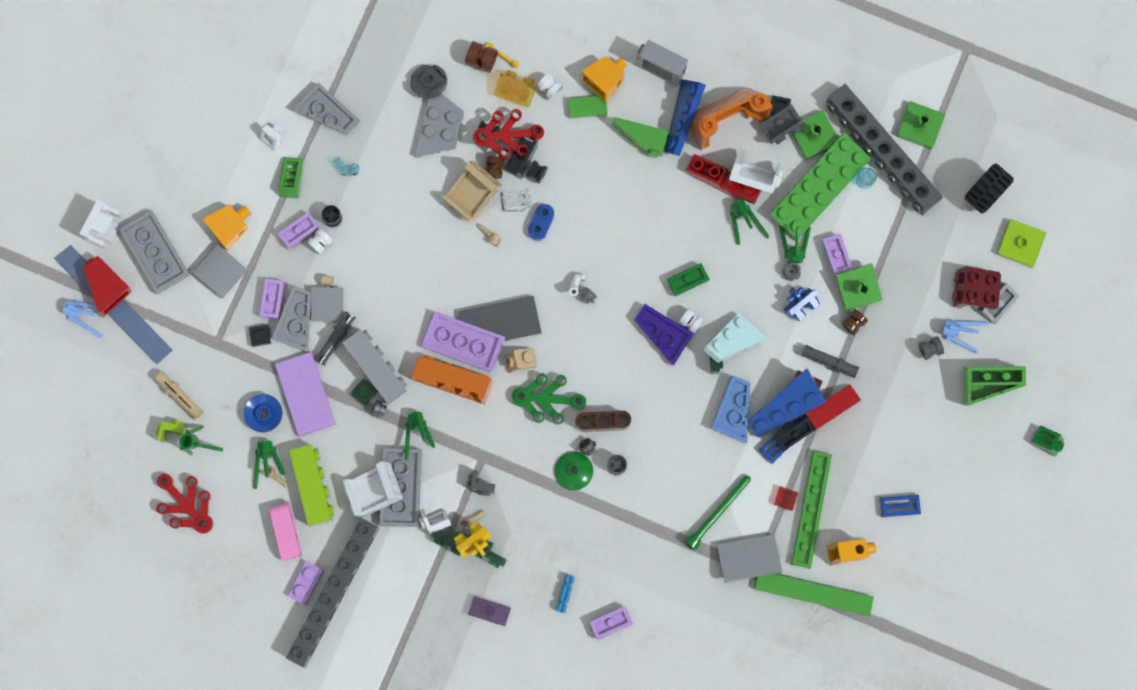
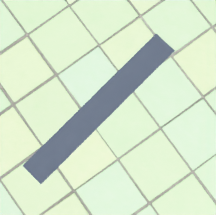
M70 245L55 259L94 299L83 269L87 261ZM122 300L108 313L156 364L172 351L168 344L125 300Z

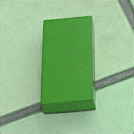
M599 96L568 99L570 118L607 115V103Z

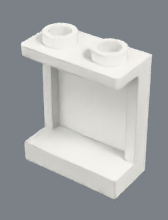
M739 149L729 180L773 194L775 187L779 188L784 172V170H781L782 163L778 162L776 171L743 162L746 151Z
M381 461L376 464V468L354 479L343 480L344 492L351 503L350 510L358 517L364 518L403 499L391 463Z

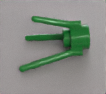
M745 200L737 201L731 205L732 211L730 215L733 221L737 245H740V236L736 217L738 219L744 218L749 228L752 229L753 226L748 218V215H750L764 236L769 238L768 233L753 214L750 206L746 205Z
M779 226L784 247V258H788V263H803L811 227L806 231L802 250L799 247L800 227H796L795 246L790 247V250H788L784 229Z
M410 413L408 415V422H405L404 458L406 460L409 456L410 429L415 432L420 431L424 442L426 441V434L431 447H435L423 413Z
M203 425L186 430V434H183L179 441L180 450H184L189 455H192L193 452L191 450L197 447L220 452L223 451V448L199 443L198 437L193 433L203 429Z
M272 441L258 442L257 449L255 450L254 489H257L260 458L263 459L266 478L269 477L268 459L272 458V454L281 475L285 474L277 454V448L273 447Z

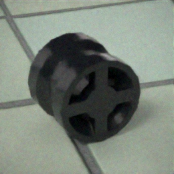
M534 160L527 171L526 177L533 178L540 184L548 167L545 165L541 166Z

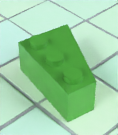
M1026 366L963 367L964 405L966 406L1026 386Z

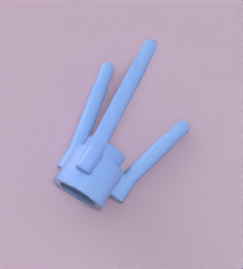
M68 300L63 308V314L69 316L68 320L76 322L91 333L102 338L103 335L77 318L82 313L97 316V313L83 309V306L97 308L96 304Z
M945 320L942 335L946 336V340L953 341L977 353L978 350L954 336H958L959 331L976 334L980 332L979 330L960 327V325L981 326L989 325V323Z

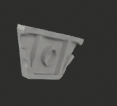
M443 94L428 99L415 152L416 158L426 154L440 153L443 150L456 149L464 111Z

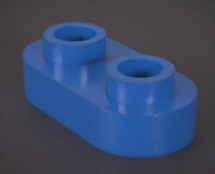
M541 204L536 208L528 227L529 237L534 241L543 240L548 233L554 218V210L550 205ZM543 210L548 211V215L543 216L541 212ZM536 227L541 229L539 233L534 232Z

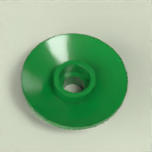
M579 452L564 454L555 465V477L558 483L568 490H580L586 487L592 479V463L587 456H583ZM572 467H576L578 469V472L576 474L570 472V469Z

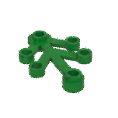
M539 373L536 380L526 388H516L511 396L513 403L520 407L524 406L533 416V420L536 423L544 421V414L541 411H537L531 402H539L550 415L555 425L562 424L564 418L561 413H557L550 403L572 405L575 410H582L586 406V398L582 394H575L573 397L551 395L558 388L566 385L567 379L564 375H558L555 381L540 394H531L540 385H545L548 381L546 374ZM544 376L546 380L539 382L538 378ZM558 378H563L565 382L559 384L557 380ZM518 394H524L525 398L523 400H519L517 398ZM577 398L582 399V403L580 405H577L575 403V400ZM541 414L542 419L539 421L536 420L535 415ZM557 415L560 416L561 421L556 422L554 420V417Z

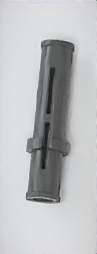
M347 311L345 312L338 325L333 327L334 331L315 358L317 362L324 366L326 365V362L343 336L348 334L347 330L356 319L355 316Z
M808 345L805 346L802 353L803 357L828 366L837 373L841 372L853 378L856 377L860 368L844 361L843 358H836Z

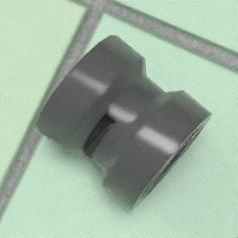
M938 336L932 337L930 341L919 342V349L925 360L931 359L934 354L937 356L944 354V348Z
M613 455L608 460V471L614 476L622 475L627 468L626 459L621 455Z

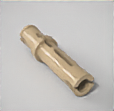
M164 371L157 374L154 380L166 390L165 393L171 395L194 420L199 418L203 410L178 387L179 384L173 382Z

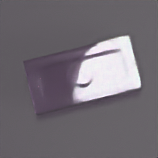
M474 596L468 615L506 626L511 607Z

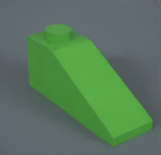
M613 117L612 126L650 157H662L668 130Z

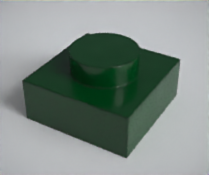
M709 356L711 375L719 374L720 369H723V361L717 363Z
M362 379L350 393L366 406L378 391Z

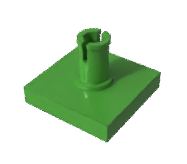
M910 101L897 137L932 150L945 114Z
M823 110L803 119L802 129L792 134L806 160L827 151L838 139Z
M872 263L835 274L845 311L883 300Z

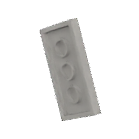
M152 210L119 229L156 294L190 276Z
M383 448L382 461L391 463L403 499L380 509L379 526L419 527L422 449H409V456L406 460L404 458L405 449Z

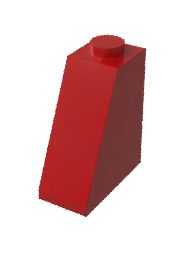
M99 256L91 258L86 262L83 269L99 314L105 317L131 293L130 287Z

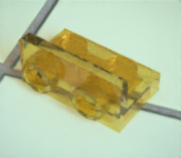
M503 71L500 73L493 95L529 108L537 88V83L530 77L524 76V78L517 76V73L514 71Z

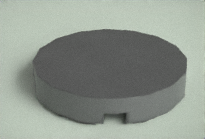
M423 65L417 68L412 73L410 81L413 93L423 99H432L441 95L448 84L446 73L438 65Z

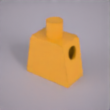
M603 57L581 71V81L606 103L624 82L625 73L623 69L627 67V64L622 58L613 62L608 57Z
M227 205L203 218V220L228 251L248 230L243 220L252 213L245 205L238 211H235L231 205Z
M866 539L839 542L827 546L830 566L861 561L869 558V554H875L877 551L875 543H866Z

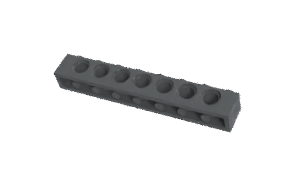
M846 83L828 96L826 100L828 110L839 117L840 124L851 131L853 139L857 142L859 141L863 145L865 153L869 156L871 155L876 160L875 164L877 167L888 174L889 181L900 188L901 195L912 202V207L917 213L924 215L943 199L939 191ZM842 105H848L851 110L844 111ZM854 119H860L863 125H856ZM872 133L875 136V139H868L866 137V134ZM884 147L887 150V153H880L878 148ZM890 162H897L899 168H893ZM903 176H909L911 182H905ZM915 190H921L924 196H917Z
M360 518L286 659L301 667H307L380 529L377 525Z

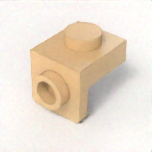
M533 348L513 350L505 354V366L508 373L537 367Z

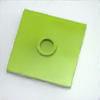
M1010 219L997 255L1033 268L1046 232Z

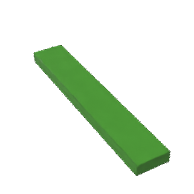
M812 451L791 565L811 569L832 454Z
M778 574L757 577L754 589L870 616L874 599L873 596Z

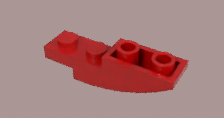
M696 154L693 155L686 168V172L738 200L740 198L755 204L762 191L729 180L731 172L728 171V168Z

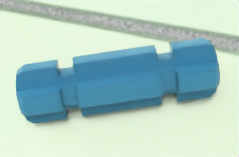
M567 574L564 577V585H562L558 599L559 603L556 606L557 612H566V604L569 602L572 591L571 586L575 581V577Z

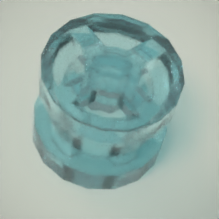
M870 167L862 168L856 176L857 185L862 189L872 187L877 178L875 170Z

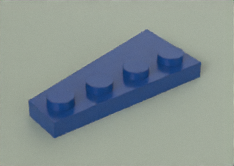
M681 80L664 152L680 156L703 95L705 84Z
M806 368L769 403L753 415L748 422L757 438L822 405L826 400L809 369Z

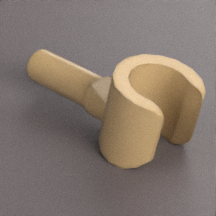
M480 224L478 228L490 237L488 243L497 247L501 241L499 235L494 232L492 233Z
M323 276L320 287H332L334 277Z
M268 465L272 469L268 478H273L286 487L288 483L276 474L274 467Z
M482 510L469 519H461L459 524L467 521L468 527L463 530H468L472 523L485 515Z

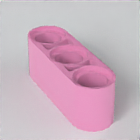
M289 502L269 507L282 561L301 557V548Z

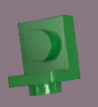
M1041 425L1031 441L1033 445L1049 451L1053 456H1056L1058 452L1060 453L1065 444L1061 434Z

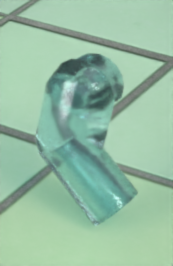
M340 157L332 161L333 165L343 176H355L359 172V165L356 163L345 165Z

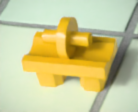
M475 522L469 528L473 535L466 539L462 533L454 538L457 545L456 548L463 558L469 554L475 556L478 552L484 556L485 552L482 549L488 546L486 541L492 537L485 526L482 527L479 523Z

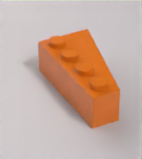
M428 355L418 357L411 377L413 381L485 405L492 387L491 377L474 373L463 367H454L453 364L446 361L442 363L435 361L434 357Z

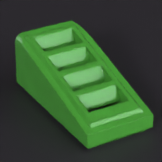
M284 157L278 189L280 197L299 198L303 159ZM288 165L297 166V168H288Z

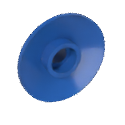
M259 394L252 397L244 408L245 422L251 429L257 432L272 431L282 420L283 411L281 404L275 397L268 394ZM263 411L268 413L265 418L261 417Z

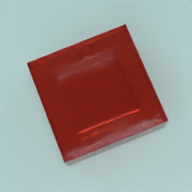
M780 486L774 506L793 511L798 492Z

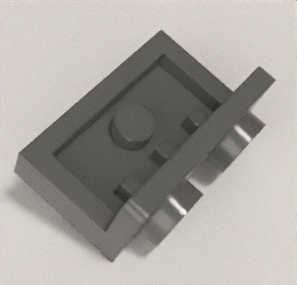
M790 104L761 123L760 126L770 140L769 142L771 144L775 142L778 145L786 139L785 135L789 132L795 134L801 130V125L804 122L794 106Z

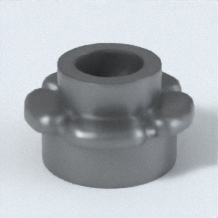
M790 262L785 265L782 274L787 280L793 281L800 277L801 268L798 264Z
M585 287L583 291L580 290L582 293L580 298L585 303H594L597 296L589 288Z
M376 400L371 414L375 415L376 418L385 414L387 406L384 405V400L382 402Z
M585 438L578 444L580 454L583 456H589L595 452L596 442L590 438Z

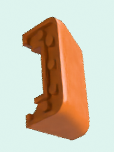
M744 88L698 109L690 130L700 150H703L710 146L709 138L716 133L718 122L743 111L747 119L754 117L761 123L769 118L773 106L765 94L752 88Z

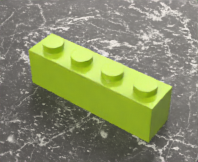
M310 444L289 450L308 526L312 527L333 521L334 509L332 504H328L327 497H330L327 485L324 486L322 480L325 478L323 467H319L317 461L320 459L318 448L314 449V446Z

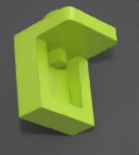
M172 420L171 423L162 421L161 426L158 425L156 429V437L158 441L164 443L167 432L183 435L186 434L188 428L183 426V422Z

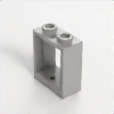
M647 40L645 45L641 44L637 52L638 67L678 87L686 72L688 59L650 40Z

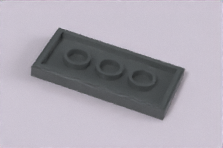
M534 296L459 311L461 321L505 337L504 341L542 334Z

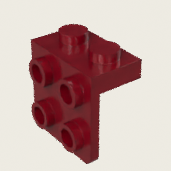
M968 266L956 271L954 275L955 290L952 294L953 307L962 308L970 305L993 310L998 308L1001 283L1000 272Z

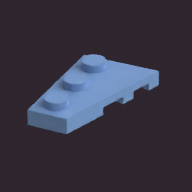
M734 375L731 376L711 426L712 430L745 444L748 437L750 382Z

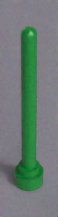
M745 476L695 534L692 533L685 538L684 542L694 551L697 550L704 534L751 482L750 476Z

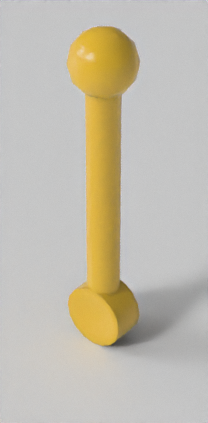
M492 43L486 44V47L494 48ZM498 51V55L510 62L514 68L519 66L518 61H513Z

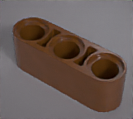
M623 410L583 412L577 415L575 426L580 432L626 430L631 424V415ZM625 416L628 422L625 425H620L617 422V418ZM606 417L609 423L606 426H601L598 423V419ZM581 418H587L589 425L582 427L578 421Z

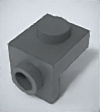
M473 470V475L469 474L468 486H471V491L479 492L478 495L490 496V493L495 494V484L477 482V470Z

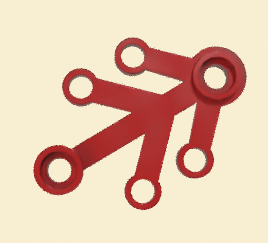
M514 109L500 131L491 132L496 124L501 123L504 119V114L501 111H495L487 126L479 128L474 132L473 141L480 147L488 146L501 159H507L510 156L511 151L508 147L514 150L519 157L523 158L529 150L526 145H519L512 139L529 137L533 141H539L544 135V129L536 124L531 126L530 129L509 131L514 123L522 117V112L519 109ZM513 113H517L519 117L515 118ZM495 115H499L501 119H496ZM534 129H538L540 134H536ZM480 135H485L486 139H481ZM493 140H500L508 147H500ZM520 149H524L525 154H522ZM501 151H506L507 155L504 156Z
M161 474L157 478V485L161 489L167 490L180 505L159 503L156 506V511L161 515L167 513L189 514L194 519L181 520L178 517H172L169 520L171 528L191 527L201 534L210 532L213 528V520L208 516L211 494L206 490H202L198 494V498L201 501L199 514L195 509L197 478L194 476L187 477L185 481L188 486L186 499L173 485V478L168 474ZM163 478H167L168 480L167 484L162 485L161 480ZM190 479L195 480V484L192 486L189 485ZM203 493L208 494V498L206 500H203L201 498ZM165 505L166 510L164 512H160L159 510L160 506ZM175 519L179 521V524L177 526L172 525V522ZM202 520L206 521L205 527H200Z

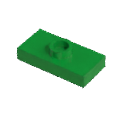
M702 263L668 278L667 282L676 297L708 282L710 279Z

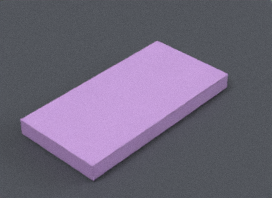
M434 311L421 347L492 373L505 337Z
M312 352L276 363L275 366L298 436L300 437L336 425Z

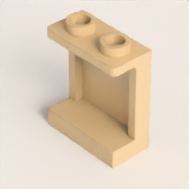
M470 161L464 167L466 170L449 192L442 196L446 200L445 204L452 209L455 208L459 212V216L465 221L476 220L502 187V184L477 162Z

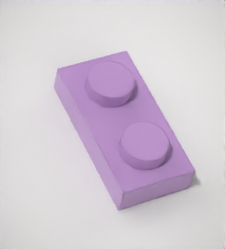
M307 212L277 234L290 250L316 232L320 227L311 214Z
M841 234L822 239L834 276L837 273L853 269Z
M265 279L260 317L280 319L284 281Z
M306 561L288 597L306 605L324 570Z
M625 606L589 622L597 640L633 625Z

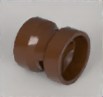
M486 156L485 164L487 166L485 170L495 179H501L503 174L501 167L504 165V159H501L499 156Z
M854 309L850 313V317L845 318L841 324L845 330L855 336L859 332V328L865 326L868 320L860 311Z

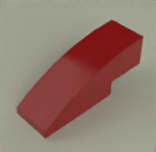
M848 385L828 398L822 405L807 412L806 415L816 431L860 402L861 399L852 386Z

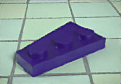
M647 304L643 305L634 320L672 366L675 365L694 334Z

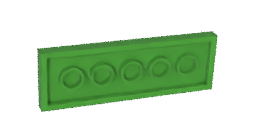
M845 132L842 133L768 215L794 240L796 227H800L801 237L868 163L871 157Z

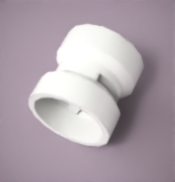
M550 73L545 75L537 84V88L540 91L546 92V96L550 100L555 98L563 88L559 82L554 81V77Z
M318 228L315 236L309 238L306 243L321 255L324 252V247L330 245L333 240L323 230Z
M689 308L680 319L679 324L688 327L689 331L695 334L705 318L697 316L694 310Z

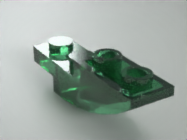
M440 531L431 534V537L434 538V543L441 547L447 545L451 547L450 552L459 557L461 556L456 548L457 545L454 538L463 532ZM463 533L466 539L472 535L468 533ZM487 540L488 546L482 549L485 555L482 556L478 552L475 557L479 559L485 557L489 559L488 563L496 568H499V566L504 568L507 559L492 552L494 543Z

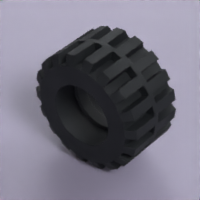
M997 163L993 164L966 193L964 199L983 214L1013 183L1014 178Z

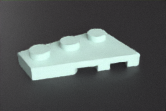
M738 313L704 348V351L719 363L744 349L747 350L757 343L764 342L767 337Z

